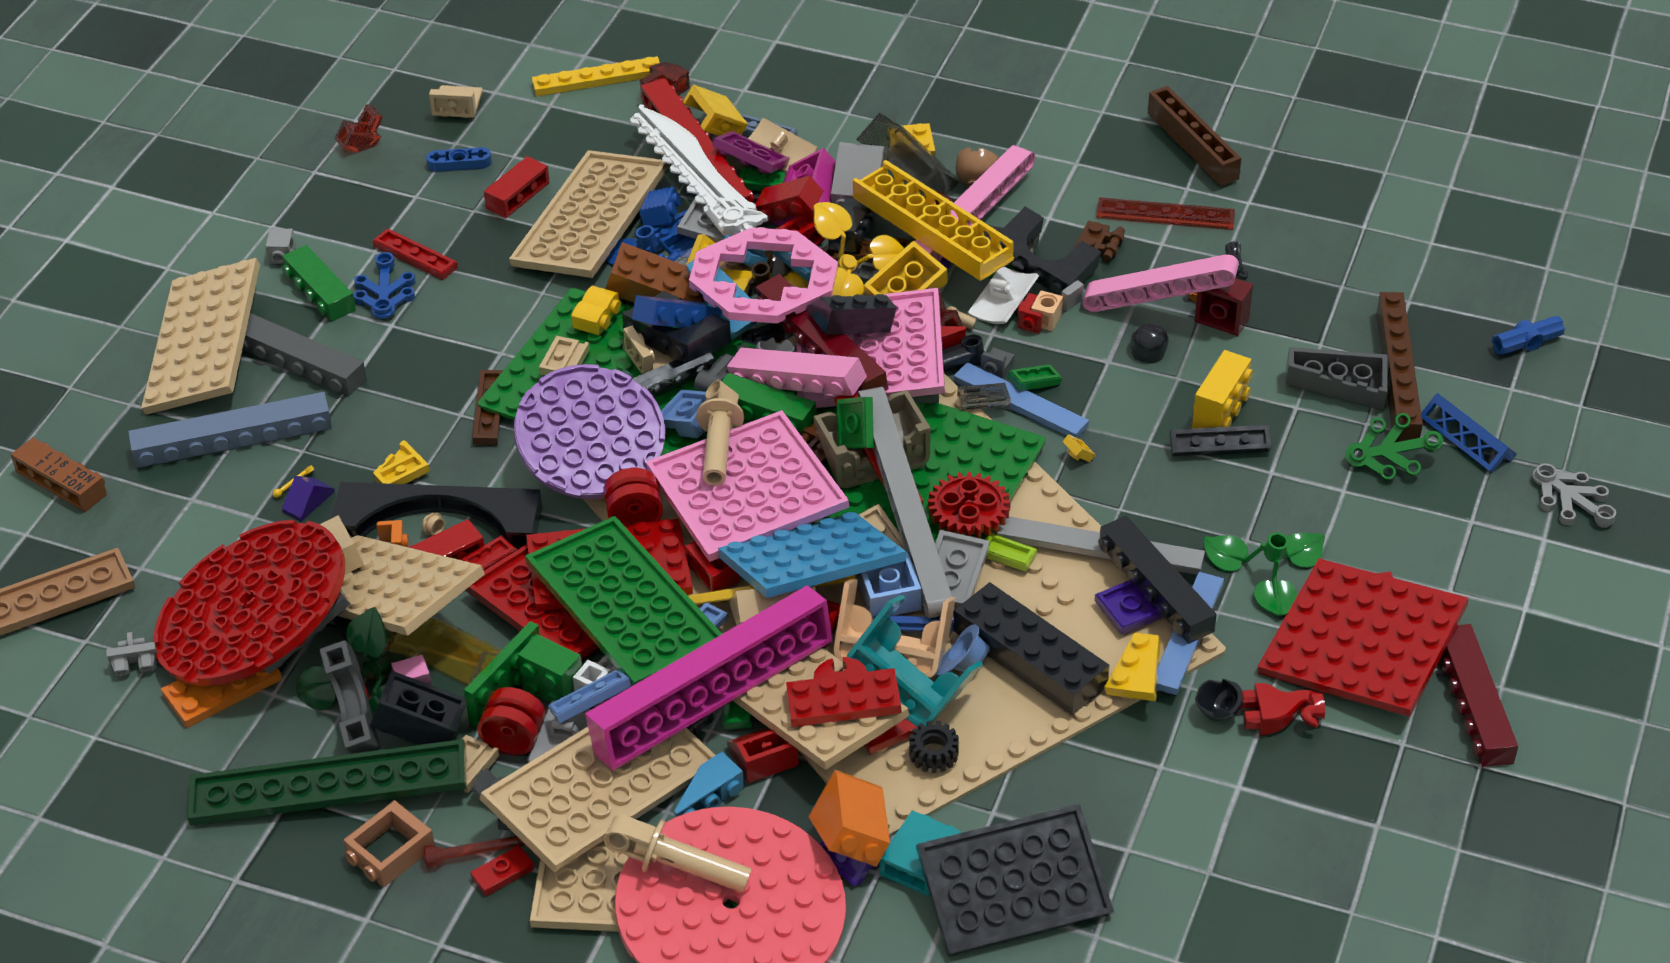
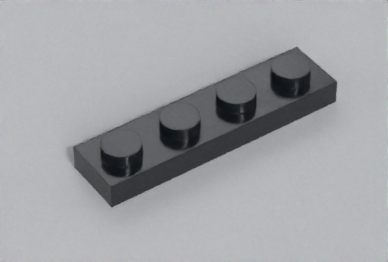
M1269 425L1173 429L1169 433L1172 456L1269 452L1272 449Z

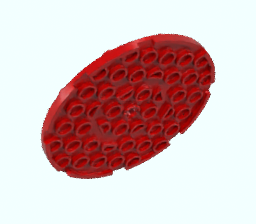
M295 520L277 521L246 531L239 535L240 539L227 547L222 544L205 556L180 580V589L173 598H167L159 613L154 629L153 642L156 645V657L160 664L172 677L183 683L196 686L223 685L239 679H246L280 660L294 648L301 646L330 611L339 596L344 581L345 556L341 545L333 534L322 525L307 521L306 524L296 523Z

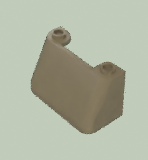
M908 390L891 394L887 399L910 469L912 470L923 466L930 458L931 428ZM827 412L814 416L815 429L833 477L839 487L850 488L879 479L862 449L847 450L845 445L838 447L837 415L835 413Z

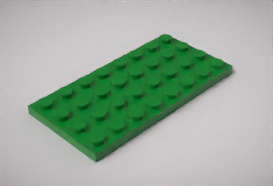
M615 516L525 556L526 564L612 664L629 677L632 686L722 635L718 628Z

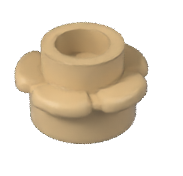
M439 513L427 515L422 522L423 531L427 536H433L444 531L446 526L445 519Z

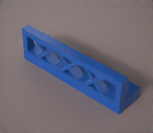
M1436 393L1421 412L1423 420L1492 473L1504 458L1512 461L1517 455L1516 452L1439 393ZM1438 405L1442 408L1443 419L1432 420L1428 416ZM1460 422V432L1450 434L1448 423ZM1477 435L1478 446L1466 447V436ZM1495 449L1499 453L1488 464L1484 461L1483 450Z

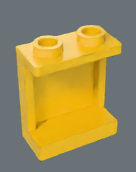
M693 84L683 100L686 106L701 110L707 114L700 125L706 132L721 136L733 131L742 135L748 126L745 119L724 95Z

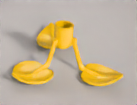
M816 203L813 209L814 225L817 232L828 240H835L841 236L840 249L837 254L839 258L837 261L838 271L832 296L863 295L864 286L861 278L851 273L861 263L873 258L874 268L880 271L904 249L903 246L890 236L880 235L875 237L870 243L869 248L872 254H868L860 260H856L854 256L849 254L844 255L846 239L844 232L852 227L849 213L843 207L834 203Z

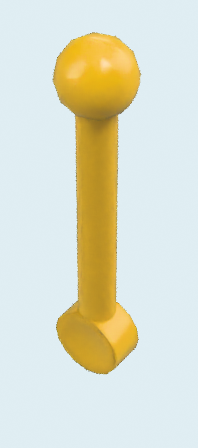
M310 465L297 476L304 477L313 471L314 467ZM294 478L280 489H274L273 497L280 498L282 493L291 487Z

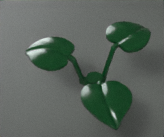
M372 607L355 617L349 623L346 632L348 643L352 646L353 650L363 652L364 658L369 659L364 662L362 670H360L361 675L368 680H377L372 690V694L375 697L368 700L372 717L385 688V685L381 687L380 685L386 680L385 675L391 671L390 660L382 655L386 649L387 637L382 618L376 607ZM312 666L306 669L298 678L296 691L299 698L309 707L315 710H325L333 706L337 696L324 666Z

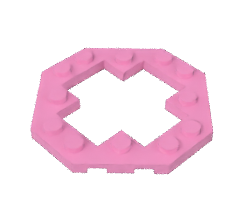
M763 227L749 228L697 251L689 278V287L695 292L699 291L702 293L703 299L714 308L719 307L723 311V315L729 320L779 323L784 321L785 316L792 312L799 314L805 311L807 305L821 297H832L838 271V262L798 231L766 229ZM747 249L792 252L791 266L812 268L808 289L784 287L781 301L748 299L744 297L735 298L737 291L736 283L715 282L720 261L744 263Z

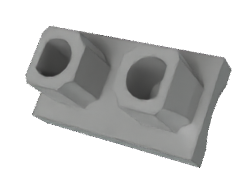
M133 631L127 632V640L118 641V648L106 649L107 658L117 677L130 674L129 664L139 662L140 672L155 671L157 659L155 642L146 643L145 637L135 639Z

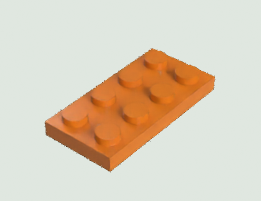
M278 668L270 674L263 669L246 679L211 686H196L177 680L161 688V692L185 727L189 728L281 681L282 675Z

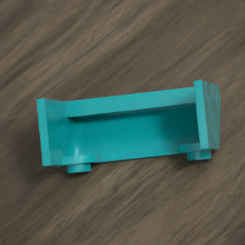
M899 595L886 603L848 652L847 657L860 661L865 665L867 672L895 668L900 702L909 711L907 719L915 726L921 723L927 726V721L933 722L958 697L982 667L983 663L978 661L969 666L960 677L954 673L946 672L941 674L935 682L929 679L894 649L900 641L901 630L898 624L891 619V616L906 598L903 595Z

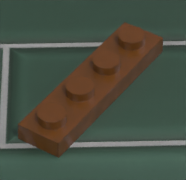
M480 370L473 445H498L501 416L497 413L494 414L482 410L478 406V401L504 370Z

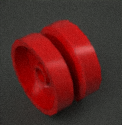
M625 468L613 473L606 480L603 490L608 519L615 516L622 524L660 520L663 514V505L659 484L652 472L643 468Z
M511 687L499 688L490 695L485 711L477 726L478 735L490 748H498L500 753L513 756L524 755L530 752L535 744L538 732L546 717L545 707L539 699L526 691Z

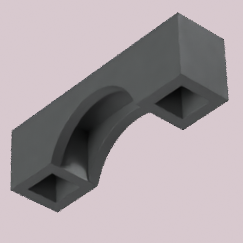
M346 640L321 648L320 652L325 672L332 683L340 706L341 722L339 726L345 748L352 754L381 748L376 729L370 727L373 717L356 652Z

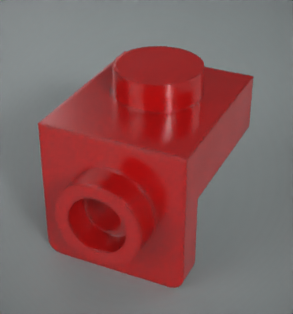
M1029 293L1025 301H1021L1018 306V328L1039 334L1042 330V314L1031 310L1038 295Z

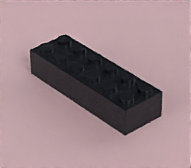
M991 582L954 609L953 631L960 636L967 627L976 624L979 627L978 636L989 645L987 655L1069 714L1074 715L1105 689L1104 687L1109 679L1110 665Z

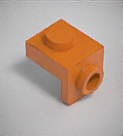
M402 520L377 522L380 541L409 547V536L404 533Z

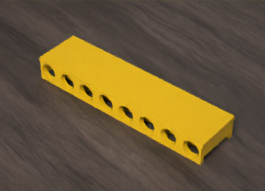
M887 160L883 161L881 168L861 180L857 178L852 180V198L979 281H982L1014 260V241ZM888 169L893 173L894 180L893 177L888 174ZM903 179L906 180L908 184L904 185ZM919 189L924 192L926 200L922 195H920ZM935 200L939 201L940 204L936 205ZM951 210L957 214L958 221L955 216H952ZM967 220L970 221L973 225L968 226ZM984 231L990 235L991 242L989 238L985 237ZM1000 241L1006 245V248L1002 249Z

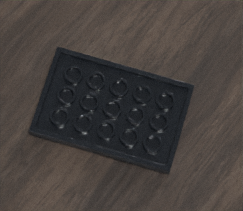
M1080 804L916 845L948 957L1114 913Z

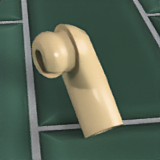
M953 306L948 307L943 314L946 322L966 326V328L971 330L976 321L975 318L958 311Z

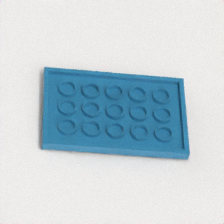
M847 512L835 518H823L820 520V523L798 525L797 528L790 531L777 530L773 536L769 537L754 536L748 542H730L727 546L718 548V557L766 598L799 590L807 585L810 587L906 561V551L854 512Z

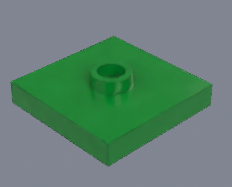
M873 397L837 399L838 447L845 445L847 450L874 448Z

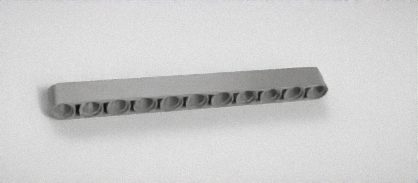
M883 387L858 391L857 397H873V451L905 551L909 553L922 589L921 601L928 619L940 617L943 601L952 597L885 390Z

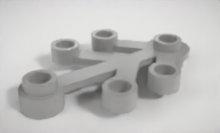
M1546 463L1540 464L1534 469L1532 478L1537 484L1541 485L1542 497L1539 506L1543 511L1551 512L1555 509L1556 499L1552 496V487L1560 492L1562 511L1559 521L1561 524L1570 526L1575 522L1576 513L1573 511L1572 501L1593 515L1599 527L1607 528L1614 523L1616 510L1612 506L1606 504L1596 506L1583 497L1592 496L1595 501L1604 502L1609 494V489L1603 485L1587 486L1589 482V475L1587 473L1557 472L1553 465ZM1563 482H1573V485H1566Z

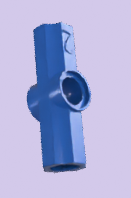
M1553 316L1531 323L1530 320H1522L1516 324L1514 329L1492 337L1494 351L1501 355L1524 347L1528 351L1536 350L1543 341L1564 335L1563 320L1559 316Z

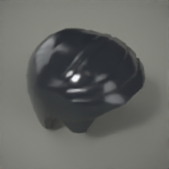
M1152 323L1141 325L1133 332L1130 339L1132 355L1135 359L1142 362L1152 363L1160 361L1164 357L1169 343L1166 331Z
M1210 679L1200 685L1195 701L1198 708L1208 719L1223 721L1227 718L1235 717L1243 706V691L1236 682L1222 679L1221 682Z

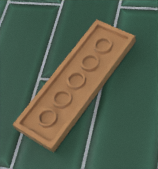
M119 548L1 588L0 636L135 588L133 578Z

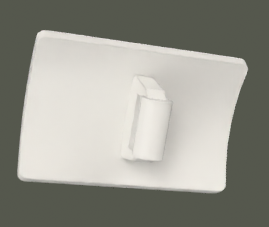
M1002 267L995 273L970 308L968 315L987 323H1006L1039 275L1037 273H1020Z

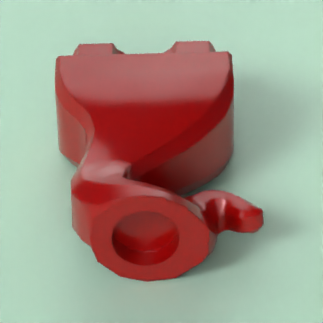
M1255 683L1254 690L1243 691V706L1241 709L1254 708L1253 711H1244L1245 729H1259L1260 735H1268L1282 730L1300 710L1302 720L1314 728H1317L1319 725L1315 718L1325 719V702L1321 692L1311 690L1285 692L1266 683Z

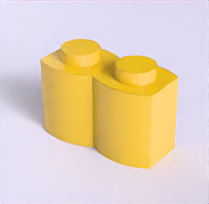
M591 286L586 291L582 301L573 310L571 315L573 328L600 335L604 329L606 330L609 327L611 318L620 311L621 301H619L618 292Z

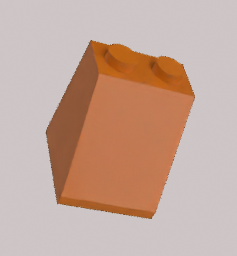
M834 770L812 809L809 819L830 851L877 867L890 844L883 788Z

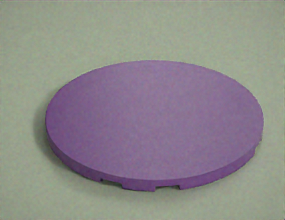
M591 364L573 365L557 369L540 378L538 383L530 390H527L519 403L514 422V439L518 454L530 473L552 490L575 498L603 499L604 484L613 473L633 467L647 470L646 461L661 456L665 440V425L658 403L645 387L632 379L633 377L619 370H610Z

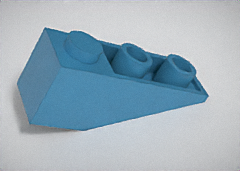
M723 752L700 765L674 810L675 818L689 812L718 807L719 804L728 798L736 796L744 789L743 771Z

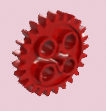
M958 472L957 478L948 475V482L940 479L939 486L934 485L933 492H929V517H932L933 524L939 523V530L947 528L948 532H957V534L961 535L966 534V536L970 537L972 534H975L978 538H981L982 532L990 536L991 529L999 531V525H1005L1006 519L1009 518L1011 501H1009V493H1005L1006 487H999L998 480L991 483V476L983 479L981 478V473H978L976 477H972L971 472H968L967 476L963 477Z

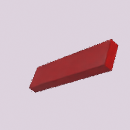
M388 228L372 240L373 247L383 252H389L394 257L441 280H444L458 268L457 261Z

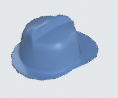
M976 624L967 627L957 638L954 645L943 655L939 670L935 674L936 676L950 672L952 669L964 672L969 666L984 660L989 652V645L978 636L979 627Z

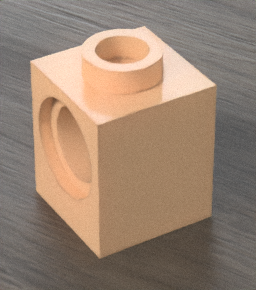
M1040 291L1031 310L1042 314V329L1053 332L1062 315L1063 296L1045 291Z

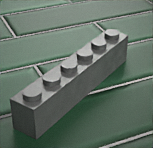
M250 313L242 351L251 353L260 359L267 360L278 367H283L299 376L306 377L317 384H322L333 389L335 392H340L347 396H350L367 380L363 361Z

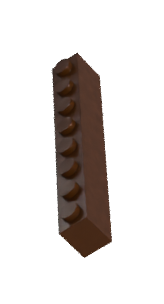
M1380 292L1376 314L1382 354L1387 355V397L1391 427L1393 428L1395 425L1396 416L1400 413L1408 414L1411 419L1410 426L1403 430L1395 441L1401 442L1420 438L1423 423L1404 292ZM1405 418L1398 420L1401 425H1405L1408 422Z

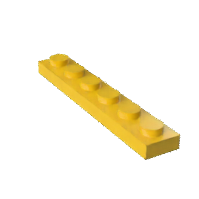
M657 56L547 75L542 74L532 77V85L537 97L663 75Z

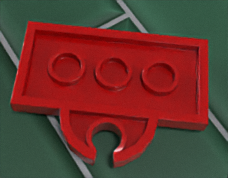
M843 657V669L845 670L836 672L834 671V660L831 658L817 667L814 671L813 679L786 682L792 728L902 713L895 668L867 672L865 665L860 661Z

